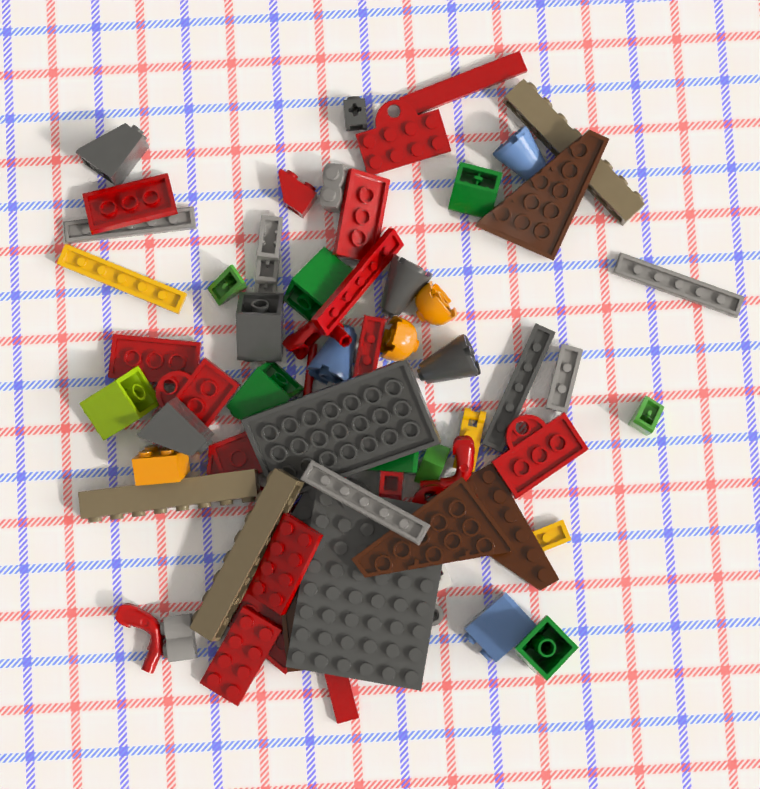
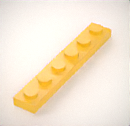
M68 244L64 245L57 261L59 266L178 315L187 297L185 292Z

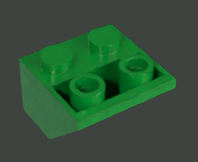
M460 162L448 210L482 218L494 208L503 173Z

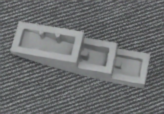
M261 215L254 292L277 293L283 217Z

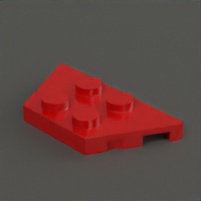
M246 431L209 446L207 475L257 469L259 474L263 473Z

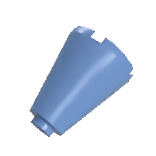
M526 126L517 130L504 144H501L492 153L498 161L526 181L546 165L535 140Z
M349 325L343 326L344 330L352 338L350 345L342 347L334 338L329 337L308 365V374L315 380L327 385L328 381L336 384L350 379L357 334L354 332L355 329Z

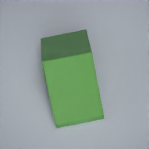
M232 264L207 289L217 304L221 306L248 287Z
M645 396L628 425L646 436L652 434L664 410V406Z
M441 444L427 448L414 482L420 484V480H438L451 448Z

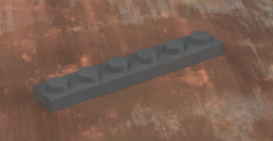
M535 323L483 438L482 445L502 453L506 445V428L514 418L519 416L554 338L555 331Z

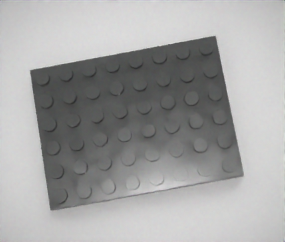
M316 490L310 527L323 534V537L300 583L286 667L421 691L442 564L365 578L351 559L390 530L325 493ZM380 497L409 514L414 513L424 505Z

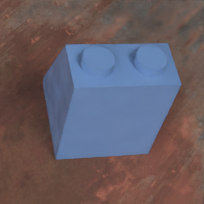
M502 591L464 627L467 631L464 636L473 645L477 642L482 647L480 653L488 661L493 659L497 662L515 647L536 624L506 592Z

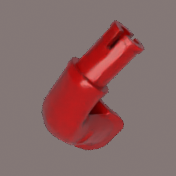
M310 320L298 331L286 337L282 344L288 351H292L297 359L302 360L307 356L310 347L323 335H321L312 320ZM340 322L329 334V337L334 338L342 347H347L352 342L351 336L344 330V326Z
M468 435L457 436L454 439L453 455L456 457V472L454 476L440 478V480H420V488L428 484H439L447 488L461 477L467 482L474 466L475 447L473 439ZM427 491L425 494L435 493V492H434V491Z
M125 603L119 606L115 619L125 627L130 628L133 626L149 633L148 653L141 669L153 674L160 656L163 655L164 644L160 623L153 615L140 609L139 606Z

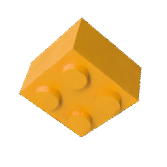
M158 445L145 446V449L139 451L138 455L132 459L136 486L180 482L191 471L188 455L166 447L158 448Z

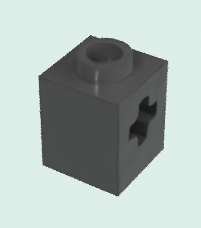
M351 96L347 100H343L346 131L367 130L365 98ZM354 109L358 112L357 116H353Z

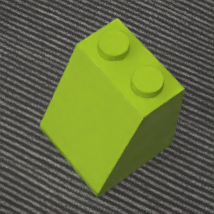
M139 366L79 403L103 441L159 406L156 392Z

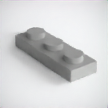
M561 344L545 406L546 409L561 413L565 412V414L568 413L583 349Z

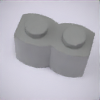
M327 163L323 170L322 178L324 185L320 191L319 201L320 205L328 212L340 213L348 172V169L342 164Z
M192 613L163 617V622H160L161 635H165L166 644L163 645L164 658H168V662L198 658L195 631L190 629Z

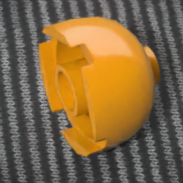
M432 281L428 282L415 298V304L418 309L416 315L422 322L427 321L436 326L444 325L458 314L455 307L453 309L450 308L449 303L451 300L436 283L432 286Z
M393 316L389 321L392 326L389 330L385 329L380 350L383 354L380 357L391 361H399L408 358L412 352L415 353L417 351L419 340H417L416 329L410 321Z

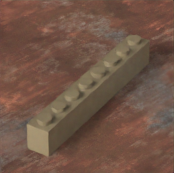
M523 78L504 96L503 103L556 157L582 134L576 128L572 129L567 124L568 120L560 112L557 113L552 108V103L546 97L542 98L537 93L538 90L532 82H527ZM600 159L587 190L624 226L645 205L644 199L637 191L633 192L627 186V180L621 175L618 176L606 159Z
M274 468L268 474L263 491H260L256 496L254 508L246 515L245 524L242 530L236 534L232 549L224 556L222 568L213 577L214 583L210 590L204 594L200 609L193 614L190 629L211 642L221 640L252 581L283 513H289L305 482L278 468Z
M250 469L183 478L180 482L140 486L128 485L78 492L81 519H88V523L101 522L102 517L110 516V520L124 519L123 514L132 513V517L146 516V511H154V514L167 513L169 508H176V512L187 511L189 506L198 505V509L209 508L211 503L220 502V506L232 505L233 500L242 499V503L255 502V497L261 490L258 470Z

